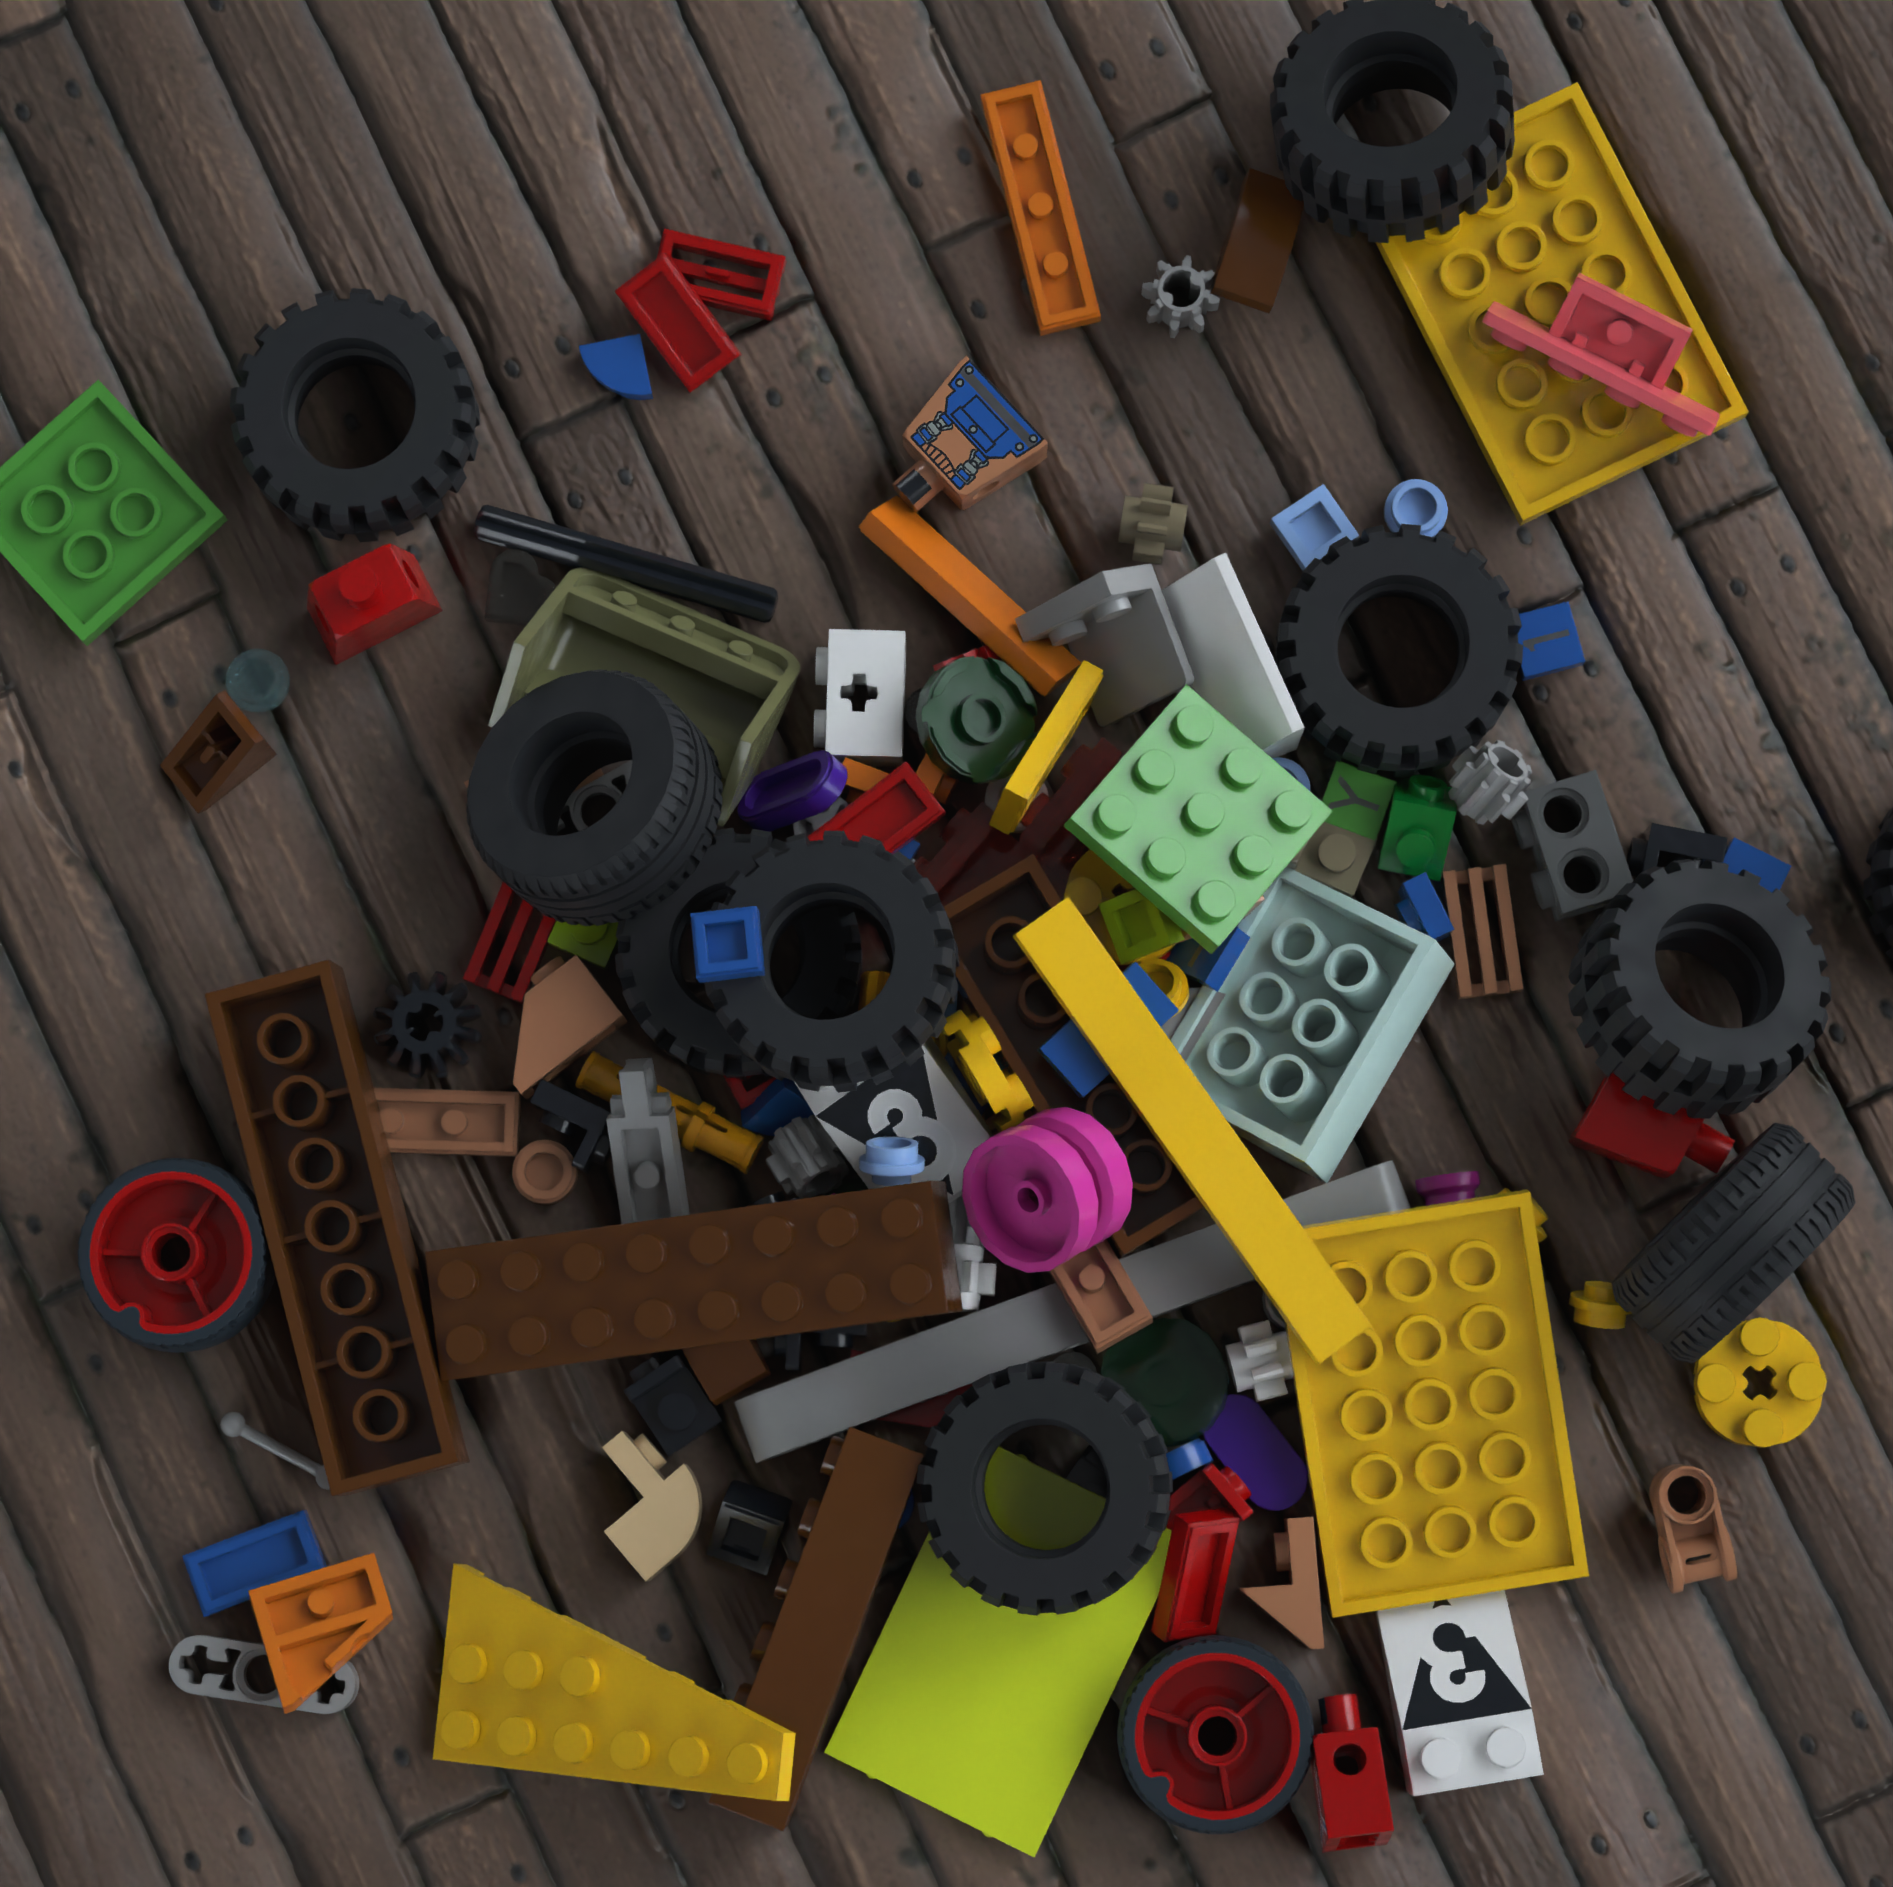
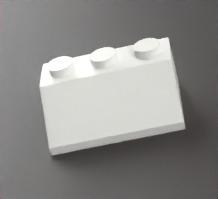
M1226 553L1221 554L1162 590L1194 675V682L1189 687L1271 758L1280 757L1297 749L1305 727Z

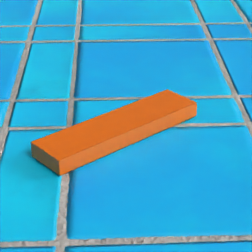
M1041 80L980 94V101L1040 336L1101 322V314Z
M896 495L870 511L858 528L861 529L860 531L1008 666L1022 676L1041 696H1047L1070 679L1081 665V662L1063 645L1052 646L1050 638L1023 643L1015 618L1026 612L920 515L913 511L899 496Z

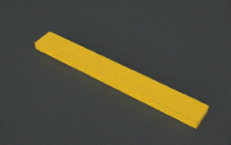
M1066 897L1015 933L1013 938L1315 1364H1321L1371 1327L1372 1324L1070 898Z

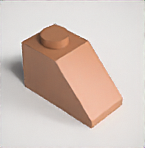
M577 955L567 962L561 956L549 961L531 977L530 980L535 986L525 993L513 1085L526 1100L534 1095L541 1079L551 1082L627 1023L623 1014Z

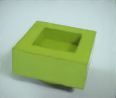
M1136 889L1098 904L1121 965L1185 940L1180 927Z
M556 921L547 943L572 956L577 955L579 959L607 971L618 947L619 941L616 937L618 922H609L598 926H582L581 924L571 925L567 922Z

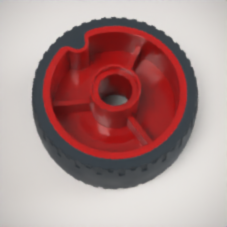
M166 1158L141 1164L126 1171L113 1180L111 1184L107 1185L86 1214L78 1242V1267L84 1290L100 1317L113 1330L136 1344L154 1350L174 1353L193 1352L216 1346L244 1329L257 1316L270 1295L276 1274L256 1195L243 1181L216 1165L186 1158ZM174 1237H183L190 1247L189 1260L182 1269L168 1272L161 1262V1250L168 1240Z
M1220 1635L1199 1636L1183 1640L1162 1650L1151 1658L1134 1677L1127 1689L1119 1712L1117 1725L1118 1750L1123 1769L1133 1789L1141 1800L1161 1818L1180 1828L1197 1833H1237L1258 1826L1272 1818L1298 1792L1309 1770L1313 1755V1717L1306 1695L1298 1680L1283 1662L1272 1653L1256 1644L1235 1637ZM1211 1717H1224L1231 1722L1234 1728L1235 1737L1233 1744L1222 1753H1208L1199 1744V1728L1205 1720Z

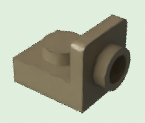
M1324 822L1286 867L1353 898L1377 838L1372 840Z

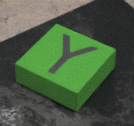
M1336 761L1322 802L1333 812L1324 822L1376 840L1393 794L1394 784L1397 781L1377 774L1357 770L1358 767L1342 761Z

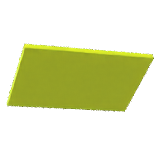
M999 1446L987 1467L984 1491L990 1514L1006 1535L1027 1547L1051 1550L1074 1544L1087 1535L1095 1526L1104 1509L1105 1497L1029 1461L1023 1454H1014ZM1166 1528L1162 1532L1156 1545L1157 1549L1147 1564L1138 1571L1132 1580L1109 1597L1074 1612L1059 1615L1056 1613H1040L1037 1616L1017 1613V1609L1003 1605L998 1608L981 1600L982 1595L971 1587H962L950 1575L952 1569L942 1557L937 1559L928 1542L932 1540L929 1532L824 1753L866 1773L870 1779H878L982 1831L986 1837H994L1035 1857L1157 1601L1172 1530Z

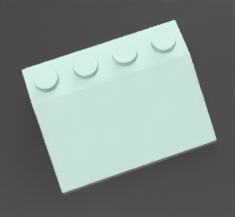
M1286 867L1263 894L1265 900L1238 924L1237 927L1250 936V939L1218 992L1226 995L1187 1058L1186 1063L1236 1134L1284 1162L1324 1183H1328L1455 963L1434 938ZM1202 985L1170 1040L1179 1054L1182 1052L1217 991Z

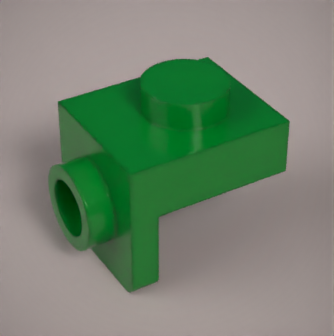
M1412 775L1410 779L1395 778L1394 781H1397V783L1394 784L1392 802L1378 858V869L1411 876H1418L1426 872L1429 879L1440 881L1457 812V804L1454 800L1450 799L1448 793L1451 787H1447V784L1441 779L1429 775Z

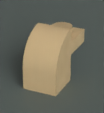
M621 1431L602 1448L644 1498L608 1527L604 1533L645 1582H648L675 1561L694 1540L702 1519V1494L697 1478L687 1464L683 1463L671 1475L665 1478L659 1469L667 1461L643 1433L633 1440L627 1432Z

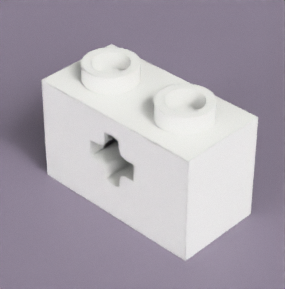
M829 629L828 647L816 648L815 681L816 685H827L826 710L815 709L814 748H825V751L831 753L842 764L845 757L868 766L899 767L903 764L906 678L905 631ZM855 685H866L869 697L877 698L866 701L865 712L853 711L851 700L843 699V697L853 696Z

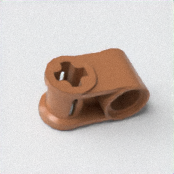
M1672 1464L1662 1468L1653 1477L1649 1493L1659 1536L1658 1546L1661 1563L1671 1593L1682 1592L1684 1584L1720 1576L1726 1582L1736 1580L1737 1566L1734 1550L1723 1521L1717 1489L1712 1478L1704 1470L1689 1465ZM1681 1476H1688L1695 1482L1698 1488V1498L1690 1510L1676 1512L1668 1501V1489L1675 1479ZM1710 1554L1707 1558L1685 1562L1689 1558Z

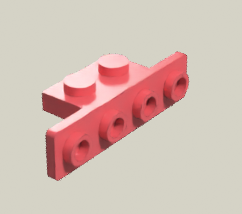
M1581 273L1577 275L1551 328L1495 301L1491 304L1482 320L1484 324L1493 328L1491 336L1498 342L1518 351H1525L1528 345L1550 356L1547 362L1548 365L1559 373L1576 380H1581L1583 375L1586 374L1606 384L1604 392L1615 401L1631 408H1638L1642 402L1664 413L1661 421L1681 434L1695 437L1697 432L1700 431L1711 436L1720 417L1718 412L1664 386L1693 329Z

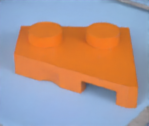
M374 1553L248 1591L284 1714L295 1711L393 1620L392 1608Z

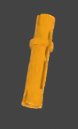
M593 1051L579 1073L575 1088L584 1090L610 1103L612 1095H622L618 1072L624 1067ZM657 1084V1093L669 1092L672 1101L671 1106H675L679 1139L682 1140L681 1147L691 1152L698 1148L734 1166L740 1172L747 1174L762 1147L764 1137L715 1114L716 1107L705 1101L698 1105Z

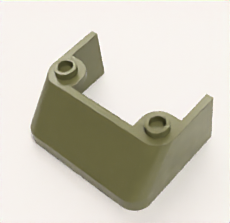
M584 567L575 568L565 575L515 639L488 726L493 727L513 704L533 689L561 676L602 669L607 671L618 670L622 673L628 672L635 677L644 678L663 691L704 734L708 743L715 751L714 754L718 759V768L721 770V782L723 783L722 807L717 825L723 827L756 775L793 692L800 672V663L793 654L780 646L626 580Z

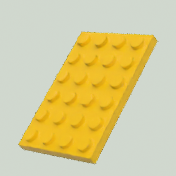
M1578 82L1514 112L1515 142L1513 155L1506 161L1507 173L1499 188L1493 191L1487 189L1488 202L1475 214L1469 215L1466 211H1463L1459 214V225L1443 233H1440L1438 227L1424 231L1425 239L1406 242L1405 235L1389 236V243L1375 242L1520 526L1708 435L1700 431L1697 432L1695 437L1681 434L1661 421L1664 413L1642 402L1638 408L1623 405L1604 392L1606 384L1586 374L1583 375L1581 380L1565 376L1548 365L1547 362L1550 356L1528 345L1525 351H1518L1498 342L1491 336L1493 328L1482 322L1487 310L1494 301L1551 328L1577 275L1581 273L1693 329L1664 386L1718 412L1720 417L1712 433L1744 419L1749 412Z
M1520 1190L1303 1225V1229L1372 1324L1371 1327L1321 1364H1315L1285 1322L1327 1598L1332 1618L1589 1576L1530 1191Z

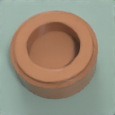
M537 1140L529 1143L520 1150L513 1163L512 1176L517 1190L526 1199L539 1205H553L563 1201L571 1194L577 1183L578 1169L571 1165L574 1157L567 1148L552 1140Z

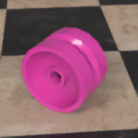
M1069 1107L1045 1109L1025 1119L1016 1127H1010L990 1137L976 1147L963 1170L962 1198L968 1221L988 1251L1010 1267L1026 1273L1044 1272L1065 1263L1080 1252H1084L1099 1244L1121 1229L1131 1210L1133 1182L1126 1156L1111 1132L1091 1115Z

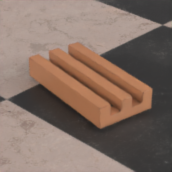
M1506 864L1493 865L1489 868H1468L1467 870L1456 872L1455 870L1443 871L1441 882L1445 910L1454 927V931L1449 936L1452 961L1455 963L1453 968L1458 1000L1522 992L1523 982ZM1492 881L1506 975V980L1502 981L1496 980L1483 882ZM1469 884L1482 983L1471 984L1458 893L1459 885Z

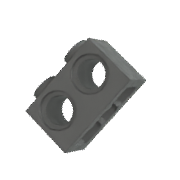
M1596 770L1524 792L1528 800L1511 818L1512 825L1520 847L1522 849L1531 847L1539 870L1531 873L1534 893L1542 910L1551 907L1555 922L1607 906L1626 883L1633 882ZM1552 803H1561L1568 806L1575 815V829L1567 833L1553 831L1544 820V807ZM1571 863H1581L1588 866L1595 876L1596 884L1594 890L1584 894L1571 890L1564 880L1565 866Z

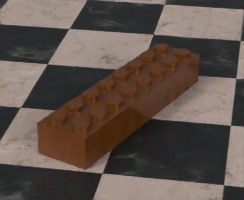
M328 959L206 993L205 998L331 1495L349 1496L469 1463L470 1460L449 1380L441 1381L433 1316L343 968Z
M924 1181L425 1252L441 1381L963 1311L945 1181Z

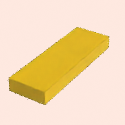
M1083 660L1006 784L989 825L1007 835L1015 831L1088 712L1104 677L1102 669Z

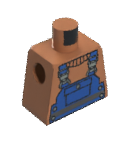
M966 356L957 364L903 433V447L916 463L892 483V487L901 499L915 512L923 508L940 491H943L963 511L1040 464L1047 457L1048 442Z

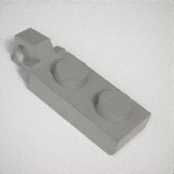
M652 1058L627 1059L624 1068L618 1072L622 1095H612L610 1099L611 1113L606 1118L621 1224L689 1215L675 1106H671L670 1093H657V1081Z

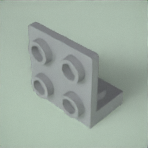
M1151 563L1102 571L1015 618L1023 643L1050 638L1052 646L1068 643L1071 653L1081 663L1083 660H1086L1103 670L1102 675L1104 677L1091 704L1096 721L1100 727L1113 725L1183 689L1186 684L1189 686L1194 682L1192 669Z

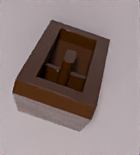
M224 690L213 697L160 766L199 814L210 808L277 754L242 709Z

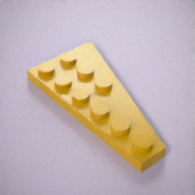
M453 1563L433 1759L771 1801H789L796 1733L732 1700H724L695 1685V1681L646 1660V1656L567 1615H559L531 1600L530 1596L514 1588L502 1586L485 1577V1573L467 1564Z

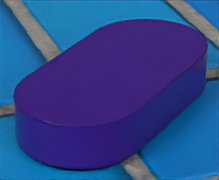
M820 750L765 770L754 777L751 785L738 803V816L752 829L771 832L817 815L830 807L840 796L847 781V769L831 753Z
M1240 1394L1226 1395L1214 1401L1208 1407L1203 1417L1202 1433L1204 1440L1224 1467L1226 1465L1229 1466L1245 1483L1252 1494L1249 1497L1251 1502L1262 1509L1270 1511L1284 1510L1296 1504L1303 1496L1307 1487L1306 1467L1302 1459L1264 1410L1253 1399Z

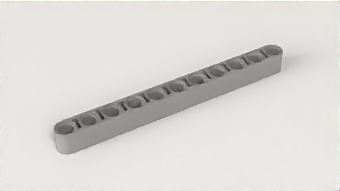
M1393 1160L1283 1199L1301 1226L1411 1208ZM1217 1224L1119 1259L1153 1318L1256 1281ZM1054 1283L735 1401L734 1405L755 1463H760L830 1438L833 1435L849 1430V1427L857 1428L879 1418L886 1417L897 1410L920 1402L924 1403L936 1396L948 1394V1392L971 1384L987 1374L998 1372L1009 1366L1036 1362L1088 1343L1089 1340L1057 1285Z

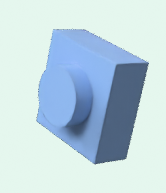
M1324 484L1272 517L1270 525L1302 571L1305 570L1314 558L1320 560L1325 556L1329 546L1345 536L1351 541L1359 537V534Z

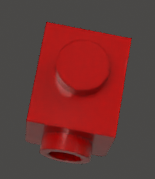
M1211 1462L1203 1466L1170 1495L1169 1510L1171 1512L1166 1528L1172 1530L1175 1514L1225 1507L1240 1517V1523L1254 1513L1245 1502L1252 1494L1241 1478L1229 1466L1226 1465L1219 1471Z

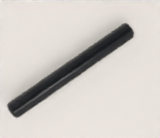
M483 505L475 521L474 534L479 540L574 568L584 567L612 575L646 589L763 623L771 621L777 607L778 592L773 587L491 505Z

